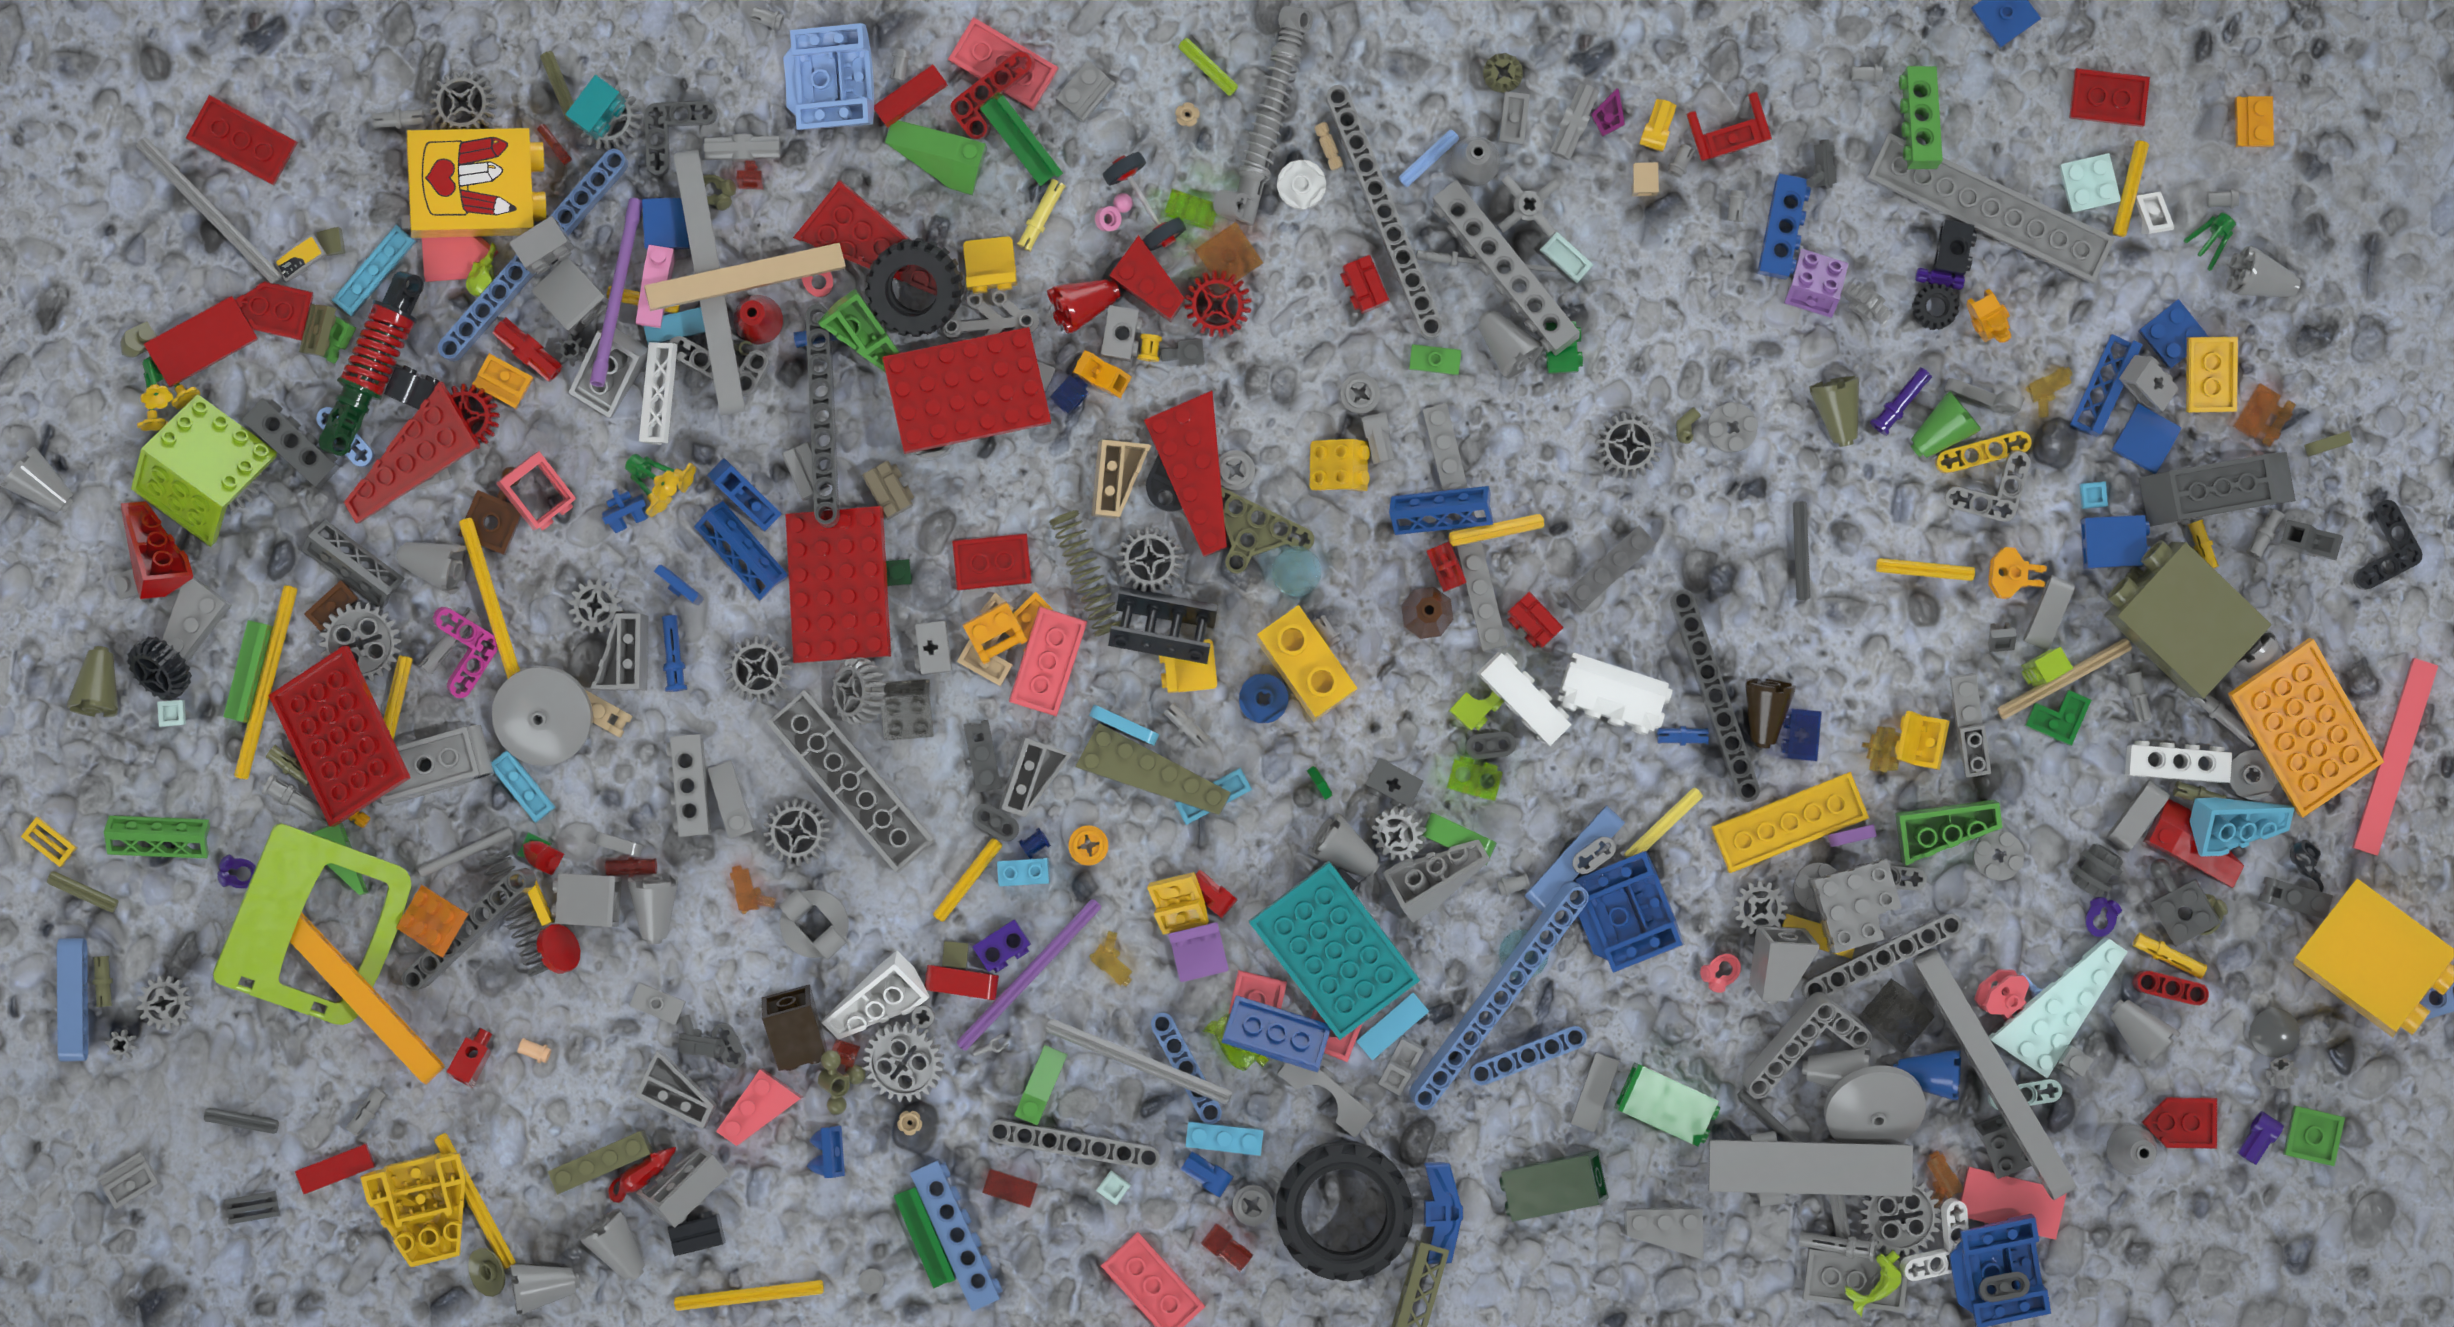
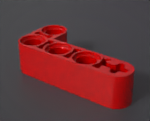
M1023 51L1014 53L952 101L950 106L951 112L968 136L973 139H984L990 134L991 125L978 107L997 92L1003 94L1032 72L1035 67V59L1030 53ZM1020 57L1023 59L1027 58L1026 68L1018 67L1013 72L1008 67L1009 64L1011 67H1016L1020 63ZM1001 71L1007 72L1009 76L1008 82L1004 85H1000L997 81V75ZM981 86H986L989 90V95L984 100H981L977 95V91ZM961 101H966L969 105V111L965 115H961L958 111V104ZM976 121H981L984 125V130L980 135H976L972 130L973 124Z

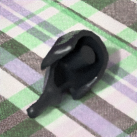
M2308 840L2295 843L2290 850L2292 863L2296 864L2302 875L2313 879L2318 884L2319 890L2323 892L2324 885L2320 879L2321 873L2314 868L2321 856V851Z

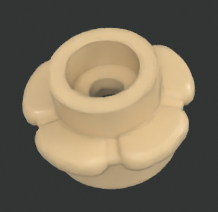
M1185 102L1182 106L1177 107L1175 111L1176 120L1181 126H1194L1197 123V118L1200 116L1199 109L1194 107V104ZM1186 112H1188V113L1190 114L1189 117H1186V116H1185V113H1186Z
M904 1111L900 1114V1120L897 1122L900 1131H904L906 1135H914L916 1131L921 1129L922 1121L916 1111ZM911 1120L912 1125H908L907 1122Z

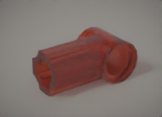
M1217 1223L1201 1241V1244L1217 1257H1222L1239 1272H1241L1253 1256L1247 1248L1234 1240L1233 1236Z

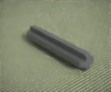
M207 1108L204 1113L205 1122L271 1134L277 1133L279 1121L213 1108Z

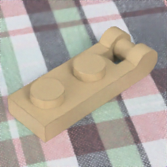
M585 690L592 706V723L621 738L624 733V726L627 722L630 723L633 716ZM612 714L618 716L614 725L609 723Z

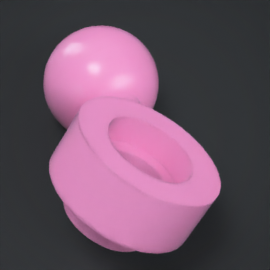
M1120 193L1115 196L1113 206L1101 207L1095 214L1097 227L1105 232L1116 230L1121 224L1120 213L1128 212L1133 206L1131 196L1126 193ZM1105 215L1107 216V219H1108V220H1107V223H1105V221H1104V216H1105Z

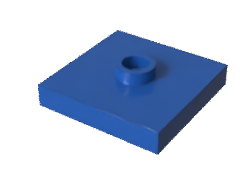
M1981 0L1971 8L1999 48L2041 20V17L2028 0Z
M658 565L654 570L656 574L670 584L668 589L676 596L680 597L682 594L698 606L704 600L702 595L667 567Z

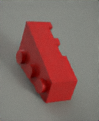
M1138 235L1109 275L1110 280H1114L1117 285L1171 322L1184 305L1185 298Z

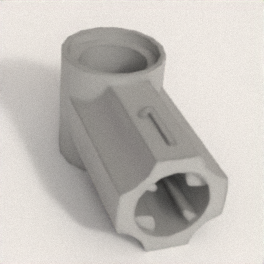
M1382 412L1361 417L1365 439H1368L1373 465L1394 460L1386 413Z

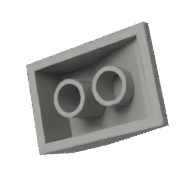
M615 328L604 387H596L590 384L593 364L596 360L602 329L597 331L568 392L608 418L613 417L641 372L648 354V347Z

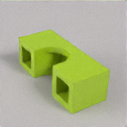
M2061 646L2053 650H2047L2021 665L2024 669L2021 671L2023 678L2028 684L2032 683L2033 687L2047 684L2073 669Z
M1491 690L1490 696L1484 700H1477L1465 692L1449 712L1469 731H1472L1474 727L1479 730L1488 720L1485 715L1491 709L1496 712L1504 703V700L1498 697L1493 690Z

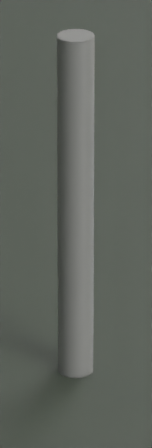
M509 827L418 868L421 877L427 876L513 837L514 834Z

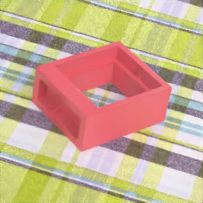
M540 451L534 453L496 483L532 530L540 528L543 531L554 522L552 517L557 513L564 515L574 507L571 503L576 499ZM536 466L540 468L563 498L562 501L537 520L510 487Z

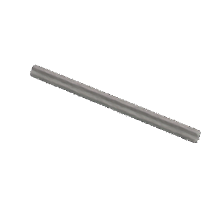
M142 138L136 144L137 148L270 283L276 284L282 278L281 273L147 138Z
M1050 1019L1046 1025L1045 1031L1190 1091L1223 1104L1229 1103L1232 1092L1228 1089L1055 1019Z

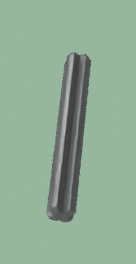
M1796 501L1793 503L1797 600L1810 599L1807 503L1805 501Z

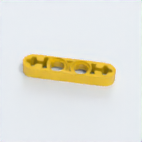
M2016 431L1941 452L1936 457L1935 466L1941 473L1948 474L2005 459L2010 454L2007 453V444L2016 441V436H2019L2020 440L2024 439L2025 444L2022 445V449L2019 446L2010 447V452L2015 450L2028 451L2032 444L2031 438L2026 432ZM1992 442H1997L2001 445L2002 452L1999 456L1990 454L1988 448ZM1967 449L1977 451L1978 459L1976 462L1971 463L1965 459L1964 454ZM1959 451V459L1963 466H1959V461L1952 463L1950 469L1946 465L1942 466L1941 461L1944 460V455H1947L1948 459L1956 458L1957 454L1955 452Z

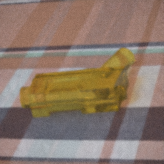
M2063 366L2055 370L2054 373L2030 383L2025 388L2030 393L2032 402L2038 401L2039 418L2049 417L2048 402L2056 398L2053 393L2072 383L2070 377L2073 374L2069 367L2064 368Z
M1108 931L1105 945L1102 946L1100 944L1096 952L1089 955V958L1097 967L1115 979L1118 985L1121 986L1123 984L1126 987L1132 981L1129 975L1133 971L1116 958L1120 955V952L1114 948L1118 933Z

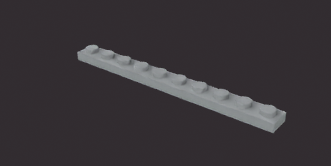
M1447 403L1423 409L1442 491L1468 488ZM1456 513L1448 514L1451 520H1459L1461 518ZM1473 527L1452 529V532ZM1478 541L1456 546L1462 572L1467 581L1465 584L1482 652L1507 646L1482 542Z

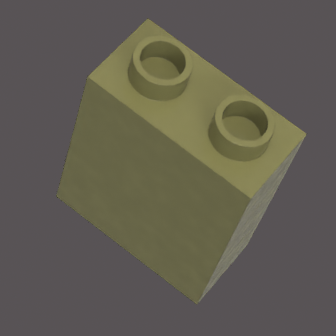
M2160 540L2142 557L2141 562L2147 569L2137 580L2133 582L2129 577H2126L2110 591L2107 599L2113 606L2104 616L2189 697L2204 699L2272 624L2188 543L2171 542L2167 545L2163 540Z

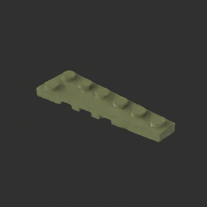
M1098 723L1076 764L1078 769L1219 816L1231 795V792Z

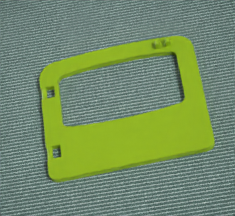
M276 824L269 834L213 970V979L219 985L247 993L332 1024L344 1025L352 1022L358 1017V1014L343 998L339 1002H333L279 982L282 963L297 921L316 880L325 865L329 863L385 882L388 889L384 905L369 946L357 970L373 987L387 958L398 930L396 927L400 922L411 889L409 874L397 864L286 824ZM241 976L254 980L251 988L238 984ZM314 1001L326 1005L324 1013L311 1009Z

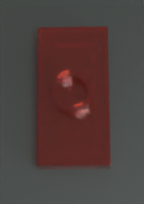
M990 1168L982 1193L1030 1208L1038 1183Z

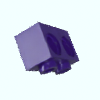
M1016 919L972 946L987 971L994 970L997 973L1008 966L1006 961L1011 957L1015 956L1016 959H1019L1030 952L1027 947L1032 944ZM1012 933L1019 935L1021 938V943L1017 948H1011L1007 944V938ZM990 947H995L999 950L1000 957L995 962H991L986 958V951Z

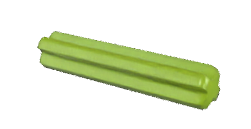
M1185 38L1180 42L1178 48L1228 96L1236 92L1238 85L1190 39Z

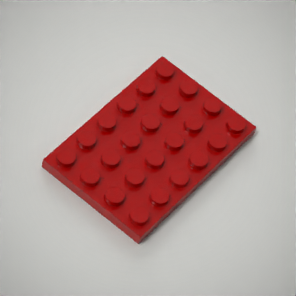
M1029 327L882 357L904 454L1051 424Z
M882 506L839 509V521L831 528L821 526L815 518L814 511L785 514L793 663L891 656ZM825 510L821 513V519L824 521L830 520L833 517V510Z
M342 646L268 695L329 827L337 826L411 778L349 646Z

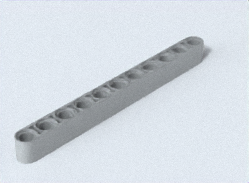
M1334 85L1327 92L1326 101L1418 330L1423 338L1434 340L1442 331V321L1350 94L1344 86ZM1341 93L1345 100L1342 103H1334L1331 100L1332 94ZM1349 115L1353 118L1354 123L1351 126H1344L1340 122L1341 117ZM1353 138H1358L1362 140L1363 146L1360 149H1353L1349 142ZM1362 161H1368L1372 164L1373 168L1369 172H1362L1359 169V164ZM1371 184H1378L1382 188V192L1379 195H1372L1369 193L1368 187ZM1381 207H1387L1390 209L1391 215L1388 218H1381L1377 210ZM1390 230H1397L1401 237L1397 241H1390L1386 234ZM1402 252L1408 254L1410 261L1407 264L1398 263L1396 260L1397 254ZM1411 275L1419 280L1418 286L1413 288L1409 287L1405 282V279ZM1420 298L1425 299L1428 302V308L1426 310H1418L1415 307V301ZM1429 321L1436 323L1438 327L1437 332L1432 334L1426 332L1424 324Z
M697 149L674 153L694 272L698 274L720 269L699 151ZM725 295L700 300L720 415L745 412Z
M1932 949L1912 960L1918 975L2049 1196L2056 1200L2075 1189L2076 1184L1938 951Z

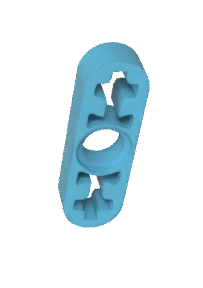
M1093 705L1089 713L1090 717L1155 746L1159 737L1158 733L1097 705Z

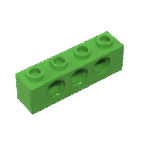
M1907 66L1903 74L1899 76V89L1903 90L1900 112L1904 113L1905 121L1902 123L1901 132L1902 137L1906 138V145L1903 148V159L1907 160V169H1937L1943 161L1937 66ZM1913 91H1919L1923 97H1917ZM1915 114L1921 115L1925 121L1916 119ZM1916 138H1922L1926 145L1918 143Z

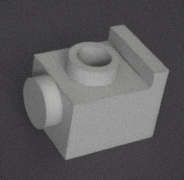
M2068 1045L2055 1067L2076 1080L2078 1076H2084L2093 1059L2075 1047Z

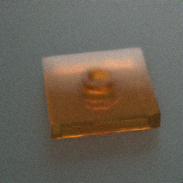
M1234 222L1194 249L1211 275L1213 270H1217L1218 277H1221L1222 271L1226 270V279H1230L1232 274H1236L1234 283L1264 263L1237 222ZM1218 284L1222 291L1228 287L1223 284Z

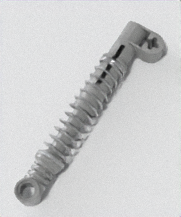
M1286 5L1281 9L1278 18L1280 28L1282 29L1279 32L1281 36H1278L1279 42H1277L1276 46L1272 47L1271 57H1269L1270 60L1275 61L1274 67L1267 66V69L1273 70L1272 76H1264L1270 80L1269 86L1261 85L1263 88L1268 89L1267 95H1259L1265 98L1264 104L1258 103L1257 106L1263 108V110L1254 113L1257 118L1256 122H1252V125H1254L1253 132H1249L1252 137L1251 141H1247V144H1249L1248 151H1244L1247 153L1246 159L1241 160L1244 165H1241L1239 168L1241 178L1237 192L1220 190L1215 195L1213 202L1215 212L1236 223L1248 226L1254 225L1264 184L1270 178L1271 172L1268 169L1273 165L1271 157L1276 156L1273 150L1275 147H1278L1276 139L1281 137V134L1278 132L1279 129L1283 128L1281 120L1286 118L1285 114L1281 111L1288 109V105L1283 101L1291 100L1290 95L1286 92L1293 90L1289 83L1296 81V78L1290 73H1296L1299 70L1294 64L1301 63L1302 55L1299 47H1301L1302 42L1300 41H1303L1304 37L1302 35L1308 32L1313 24V14L1309 8Z

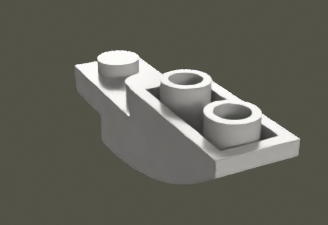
M1975 673L1950 677L1953 698L1951 703L1965 777L1991 774L1977 676Z

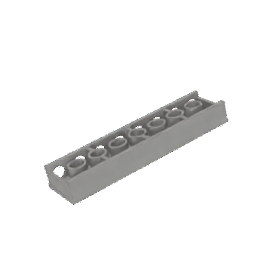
M806 689L766 722L895 872L899 873L936 841Z
M1709 1139V1192L1912 1196L1913 1145Z

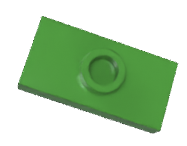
M1412 344L1409 370L1458 376L1461 350Z

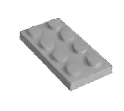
M1808 1248L1802 1299L1853 1306L1854 1301L1846 1295L1845 1286L1853 1288L1861 1295H1868L1880 1281L1881 1267L1877 1263L1876 1258L1874 1262H1870L1866 1258L1854 1257L1850 1259L1843 1253ZM1896 1260L1893 1264L1899 1268L1901 1260ZM1901 1274V1284L1894 1292L1881 1300L1868 1303L1864 1307L1904 1313L1908 1279Z

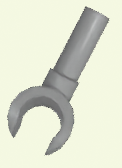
M999 1034L986 1046L974 1050L973 1055L976 1057L992 1050L994 1052L1002 1051L1009 1044L1002 1046L998 1040L1005 1035Z

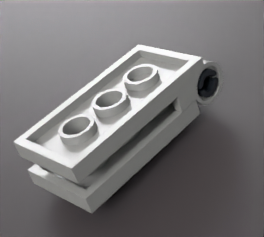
M481 725L463 727L397 746L411 778L380 798L383 804L389 806L493 775L494 770ZM426 761H431L432 766L430 770L422 772V764Z

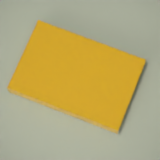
M2187 337L2186 412H2237L2238 337Z

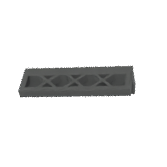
M326 519L307 536L302 548L304 553L343 580L374 605H379L380 609L387 605L391 594L405 579ZM325 529L333 535L334 540H326L319 534ZM340 547H349L353 550L354 555L343 553ZM360 561L369 562L373 565V569H365L361 566ZM380 576H388L395 582L388 586L381 581Z

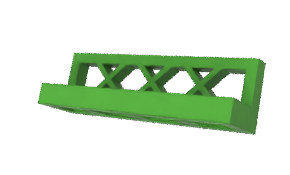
M250 620L247 621L223 717L248 723L273 626Z
M109 816L104 829L107 855L207 859L209 855L207 836L210 822L209 819ZM113 840H121L126 845L113 846ZM146 841L151 846L142 847L137 842ZM171 842L174 845H176V847L167 848L162 843ZM200 843L201 850L192 849L187 844Z

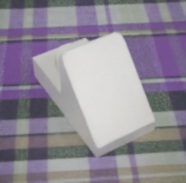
M2161 192L2136 196V205L2142 218V234L2174 230L2172 219Z

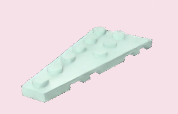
M2104 937L2082 956V960L2075 966L2065 970L2061 978L2055 983L2051 982L2024 1005L2023 1010L2014 1018L2010 1017L2004 1022V1026L2000 1030L1990 1034L1988 1037L1991 1042L2043 1077L2048 1078L2128 951L2109 938Z

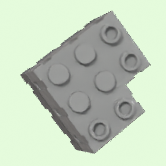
M1879 859L1871 863L1808 880L1813 891V899L1817 912L1820 915L1821 927L1830 953H1839L1885 940L1883 932L1880 930L1878 915L1889 910L1902 908L1888 859Z

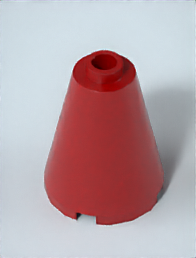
M763 295L750 296L737 306L733 318L734 327L737 334L744 341H749L754 345H762L773 341L779 335L783 326V314L779 305L771 298Z

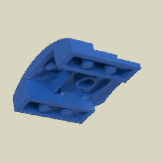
M1647 851L1576 879V882L1589 895L1586 906L1578 916L1593 954L1608 960L1613 973L1684 945L1674 913Z
M2032 1213L1960 1231L1961 1241L1949 1254L1957 1302L1973 1313L1976 1327H1988L2051 1314L2048 1290L2042 1284L2036 1248L2039 1236L2036 1218ZM2021 1272L2029 1279V1291L2019 1298L1989 1303L1984 1301L1978 1293L1980 1282L1987 1277ZM2012 1281V1288L2018 1290L2020 1287L2019 1283ZM1991 1285L1987 1287L1988 1294L1993 1295L1995 1293V1288Z

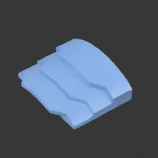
M858 23L790 30L791 48L783 57L786 81V107L796 115L797 130L873 124L874 79L866 25Z

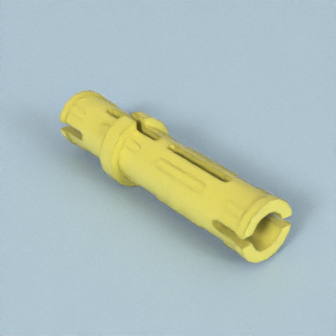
M1051 179L1032 218L1026 222L1027 227L1019 242H1017L1019 247H1024L1028 240L1024 249L1029 252L1032 251V247L1039 234L1044 232V225L1066 187L1063 183L1057 186L1059 181Z

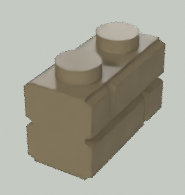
M885 461L862 474L879 506L883 507V514L887 520L913 506L911 500L915 497L908 485L902 486L899 478L903 476L896 463L891 465L889 461Z

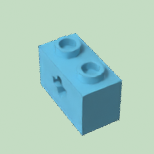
M1049 858L997 861L999 887L1050 884Z

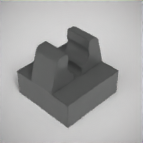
M2005 622L2004 629H1996L1995 623L1991 624L1988 640L1989 652L2011 651L2015 649L2016 629L2012 628L2009 622Z

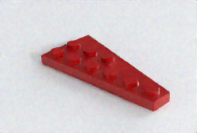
M841 180L836 183L793 237L796 240L814 245L816 248L840 243L844 259L869 269L873 261L889 246L902 240L910 239ZM907 265L900 268L894 275L893 279L901 280L913 287L937 296V285L933 276L921 266Z
M438 382L434 388L435 390L428 399L423 401L417 413L412 419L407 421L388 445L386 452L380 459H377L370 472L364 479H361L344 501L356 524L363 522L480 447L443 382Z
M1213 390L1144 420L1203 557L1227 548Z

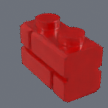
M1371 255L1342 266L1343 273L1340 274L1345 288L1350 286L1353 293L1349 298L1354 310L1359 309L1361 314H1364L1389 303L1390 300Z
M1530 591L1507 612L1510 616L1507 621L1516 630L1521 628L1527 634L1524 639L1533 648L1538 646L1542 649L1564 628Z

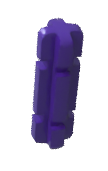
M1918 268L1915 275L1917 282L1925 283L1927 281L1929 284H1944L1946 287L1952 286L1953 289L1961 290L1965 283L1964 276L1956 274L1952 276L1951 273L1935 270L1929 272L1928 269Z

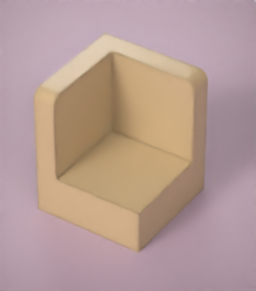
M1658 162L1633 164L1632 196H1657L1659 193Z

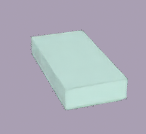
M1558 232L1540 249L1543 255L1576 284L1593 267V264Z

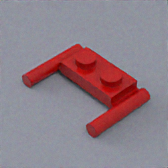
M1757 92L1748 94L1755 119L1704 135L1696 111L1686 114L1701 162L1772 140Z

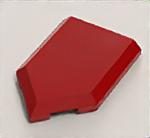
M264 281L248 293L236 298L235 302L242 310L253 330L302 341L308 314L313 302V292Z
M2166 1097L2142 1121L2144 1126L2166 1148L2217 1149V1098Z

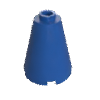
M1961 1050L1899 1059L1898 1064L1893 1065V1067L1911 1074L1919 1082L1923 1092L1951 1100H1959L1960 1092L1958 1091V1085L1961 1080Z

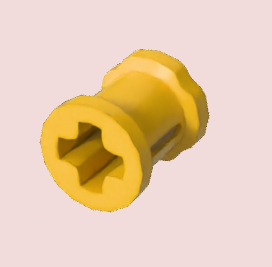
M1140 334L1142 345L1137 359L1147 362H1159L1160 358L1157 355L1159 342L1162 341V337L1152 334Z

